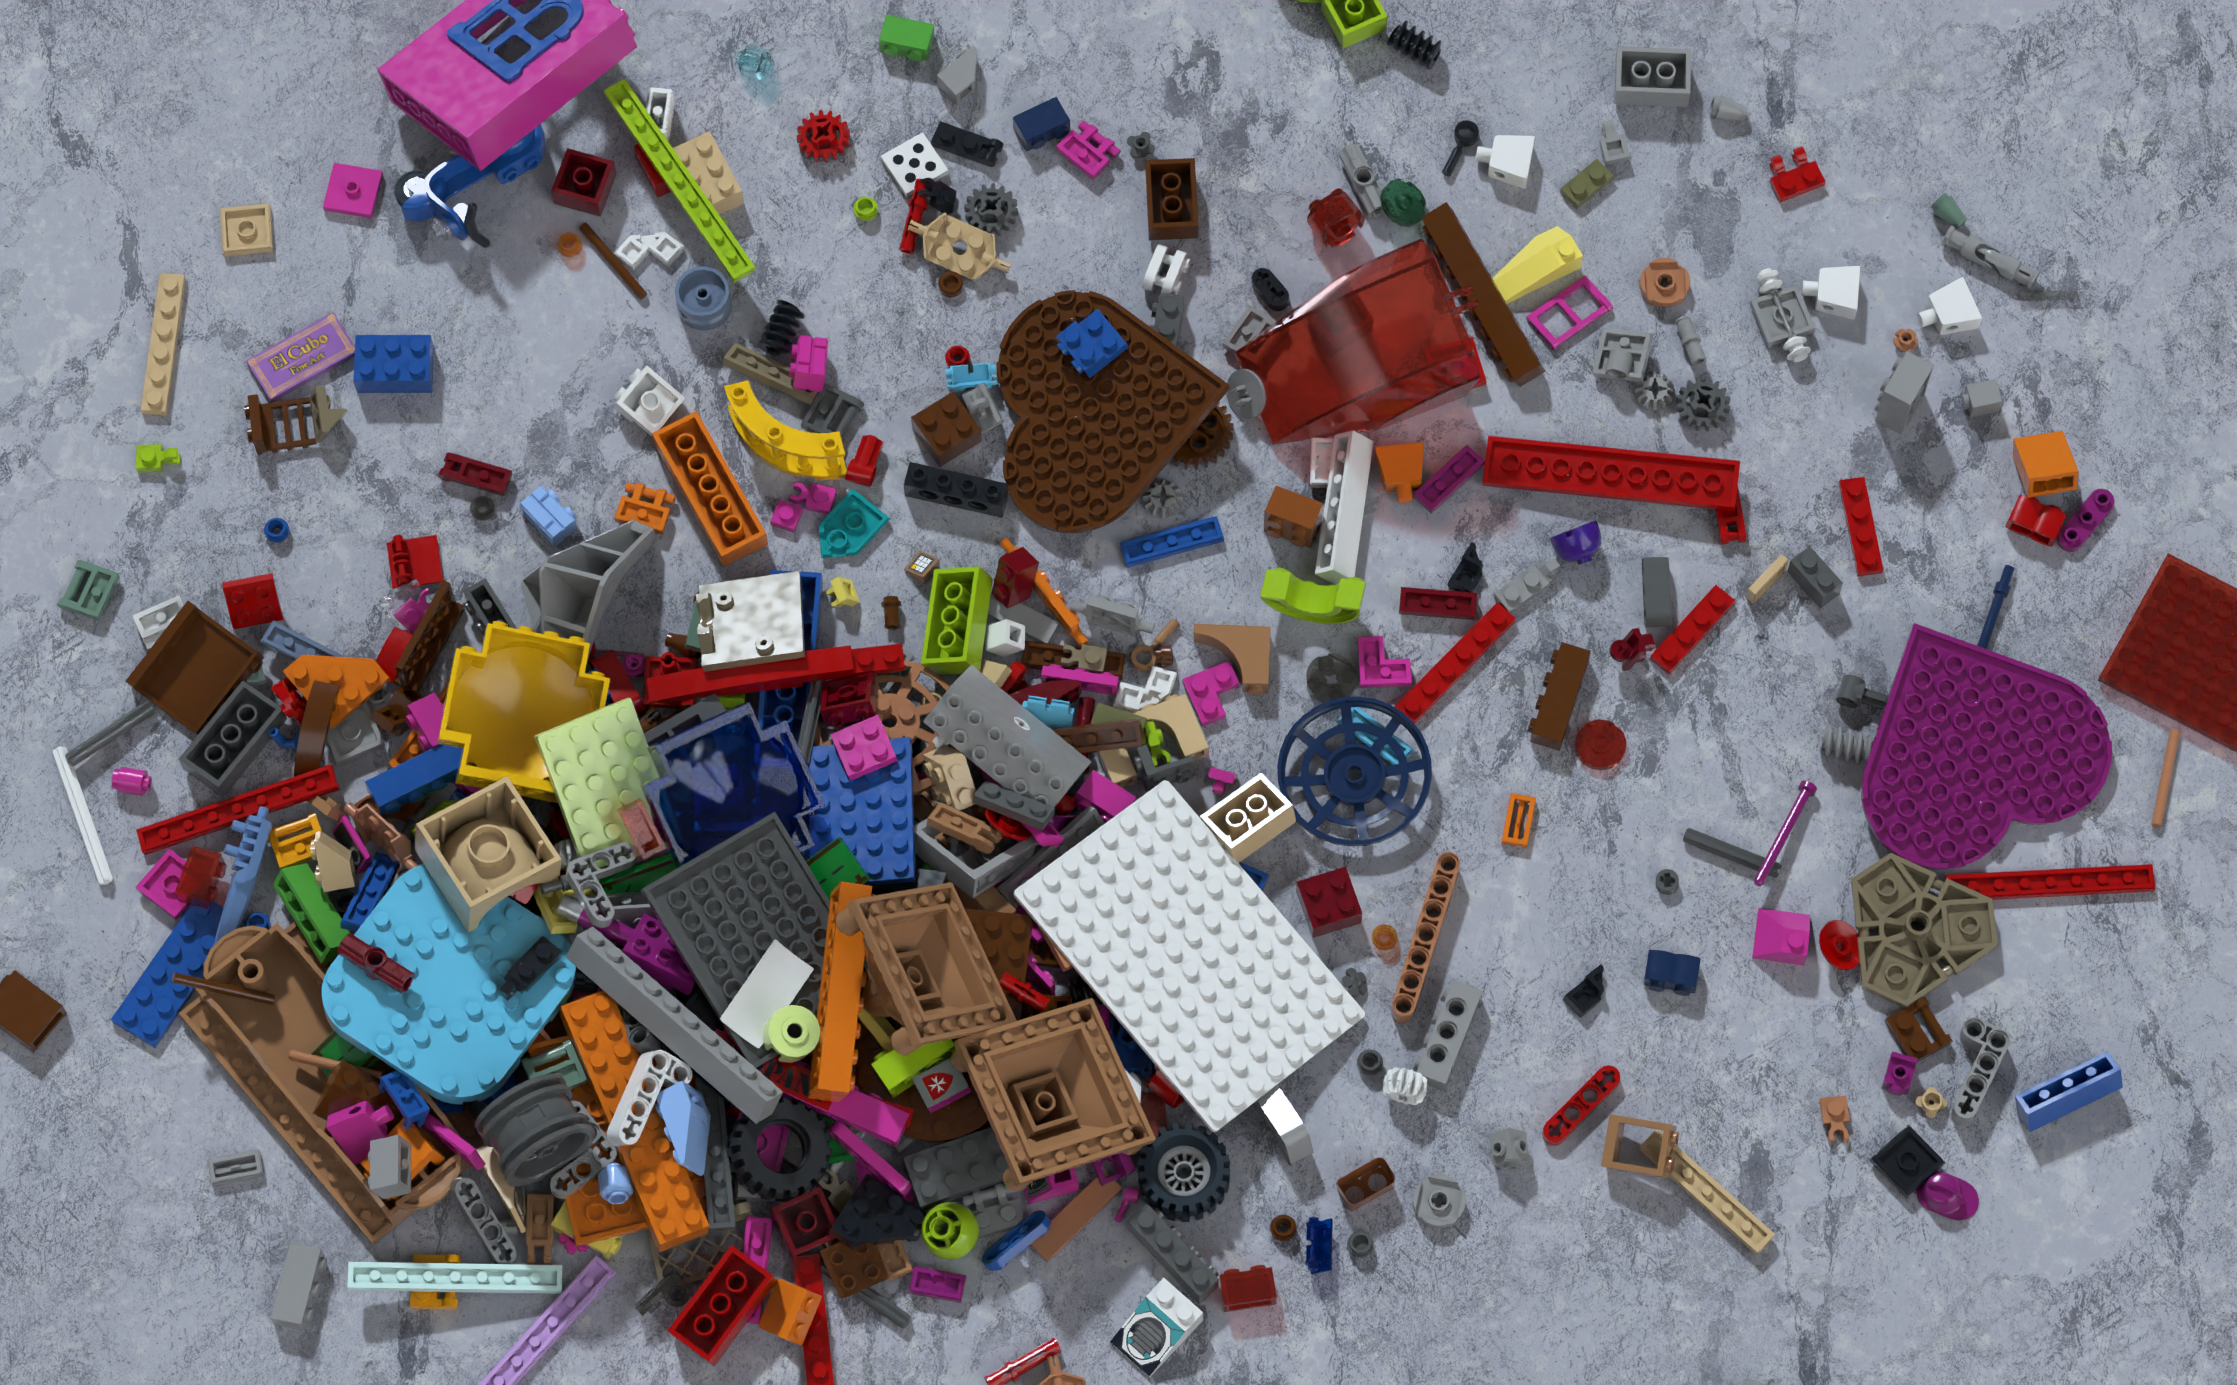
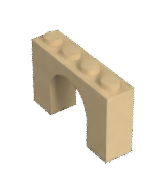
M1178 694L1171 695L1165 699V702L1157 705L1154 703L1142 707L1141 711L1133 713L1147 718V722L1154 721L1156 728L1167 732L1175 741L1182 759L1194 756L1197 761L1209 756L1208 744L1186 694L1180 696ZM1126 748L1096 751L1107 779L1123 789L1137 784V773Z

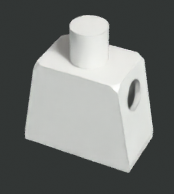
M1497 135L1494 137L1492 148L1478 146L1475 161L1489 163L1488 176L1490 178L1526 189L1535 136Z
M1860 266L1819 269L1817 282L1803 280L1802 295L1816 297L1815 309L1817 311L1855 320L1858 306Z
M1963 277L1930 294L1926 303L1928 310L1917 313L1921 327L1934 323L1940 335L1977 329L1982 319Z

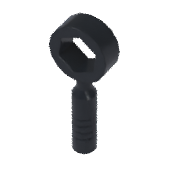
M1465 120L1456 125L1454 138L1458 145L1453 148L1442 170L1445 176H1451L1462 154L1463 146H1472L1477 142L1479 129L1474 122ZM1469 128L1474 135L1464 139L1459 134L1460 130Z

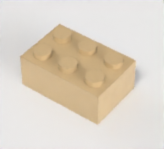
M710 131L673 148L719 215L744 204L742 190Z
M1262 773L1200 816L1205 825L1238 863L1296 822L1291 802Z

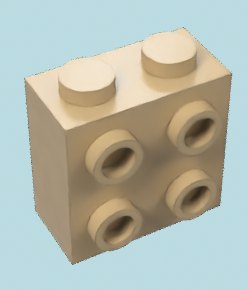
M947 745L923 754L925 760L923 769L933 784L930 790L935 801L959 811L975 805L973 803V796L976 793V789L965 755Z

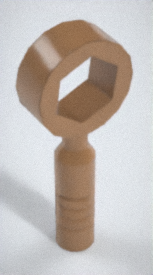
M1172 618L1155 637L1151 646L1140 645L1133 650L1131 662L1136 670L1147 672L1152 669V666L1156 665L1155 650L1180 625L1178 621ZM1141 652L1151 655L1152 660L1146 665L1137 662L1136 657Z

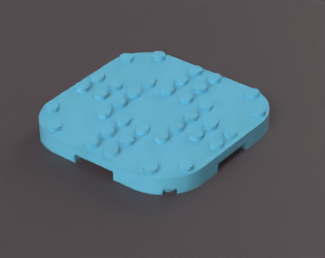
M423 864L410 869L396 880L354 934V936L368 945L382 948L386 952L387 957L413 972L415 978L409 989L400 994L380 980L369 979L364 970L338 955L325 974L322 984V1002L327 1021L340 1037L364 1053L370 1052L404 1074L415 1086L430 1096L450 1104H463V1102L474 1100L479 1102L496 1093L505 1084L520 1064V1058L548 1021L551 1022L560 1011V1007L567 1002L575 985L576 966L566 958L571 948L567 938L563 934H550L545 920L509 897H505L493 906L480 920L477 929L468 933ZM543 935L562 951V956L528 992L524 991L521 994L517 991L507 1001L500 995V988L506 982L504 980L505 975ZM374 962L371 965H378L380 962Z

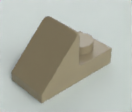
M315 386L309 396L315 440L316 443H321L343 419L347 409H330L331 400L330 396L326 395L325 386Z

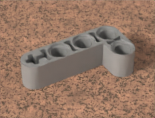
M1971 1017L1964 1022L1959 1035L1961 1042L1965 1046L1979 1052L1951 1111L1952 1120L1960 1126H1967L1974 1120L2010 1044V1036L2006 1031L1976 1017ZM1974 1028L1979 1032V1035L1975 1037L1970 1036L1966 1029ZM1994 1039L2002 1042L2003 1047L1996 1048L1992 1046L1990 1041ZM1988 1062L1992 1069L1984 1070L1981 1068L1980 1063ZM1969 1085H1978L1981 1088V1092H1972L1969 1089ZM1965 1102L1971 1103L1966 1114H1962L1961 1110Z
M1278 1085L1254 1102L1276 1136L1280 1150L1289 1165L1314 1153L1305 1125Z

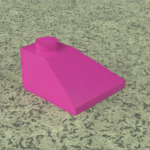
M1758 908L1752 958L1804 966L1810 935V915Z

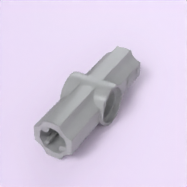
M1352 143L1345 146L1338 152V155L1352 182L1353 191L1358 194L1369 217L1383 214V212L1388 210L1389 206L1375 179L1374 170L1369 167L1358 144ZM1366 178L1369 181L1362 183L1358 181V179Z

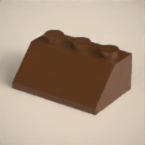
M345 1061L340 1062L332 1069L313 1111V1114L327 1121L330 1114L363 1101L369 1102L375 1111L387 1105L394 1114V1119L385 1124L388 1128L387 1134L403 1119L402 1113L388 1092L385 1090L384 1093H381L379 1090L380 1079Z

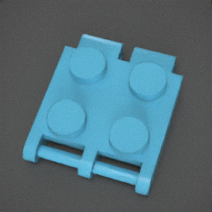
M1030 695L1028 701H1023L1022 706L1050 729L1073 726L1074 708H1069L1070 702L1052 699L1051 705L1046 704L1047 698Z

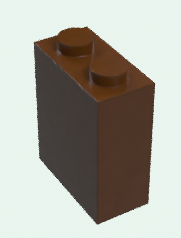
M14 970L11 975H6L0 983V1029L34 1053L67 1012L63 1005Z

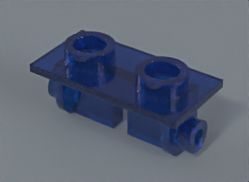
M1310 1217L1306 1227L1307 1241H1310L1311 1245H1306L1305 1265L1308 1266V1270L1311 1271L1310 1274L1313 1275L1332 1270L1333 1219L1319 1221L1318 1217Z

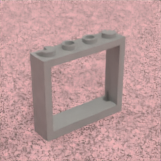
M969 807L961 810V812L971 815ZM927 819L914 825L915 853L936 870L947 873V879L972 898L1012 875L1044 847L1034 840L1032 834L1028 840H1022L995 858L972 870L933 839L941 831L926 825Z

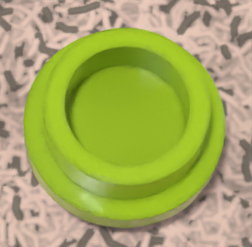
M870 197L859 198L853 206L854 215L862 221L872 220L878 213L876 201Z

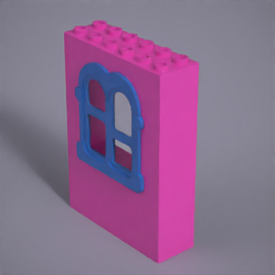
M465 0L380 66L377 71L391 103L478 170L482 171L637 48L634 40L635 33L628 24L627 20L629 17L622 8H616L610 0H542L529 13L522 14L517 8L527 0ZM555 7L563 8L568 12L567 20L543 40H538L525 30L529 24L548 9ZM506 16L516 21L514 25L487 45L477 40ZM518 37L528 44L531 49L517 61L509 64L494 53L510 39Z

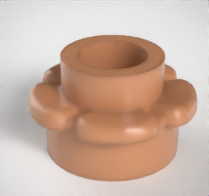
M1900 329L1895 333L1896 337H1894L1893 343L1899 351H1911L1917 346L1918 338H1916V333L1913 330Z

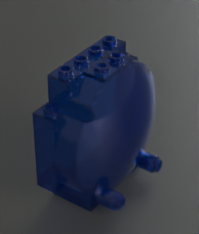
M748 702L739 704L647 747L656 766L659 778L642 785L641 788L650 806L654 826L660 838L670 850L678 868L776 812L802 856L810 853L808 848L815 845L802 816L809 819L820 813L819 808L825 806L786 720L762 730L752 706Z

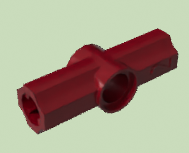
M353 934L346 935L341 940L337 949V953L364 970L369 979L380 980L400 994L409 989L415 978L413 972L387 957L386 952L382 948L372 947ZM374 962H380L378 965H371Z

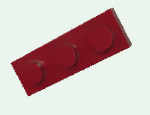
M1401 587L1399 614L1475 620L1477 593Z

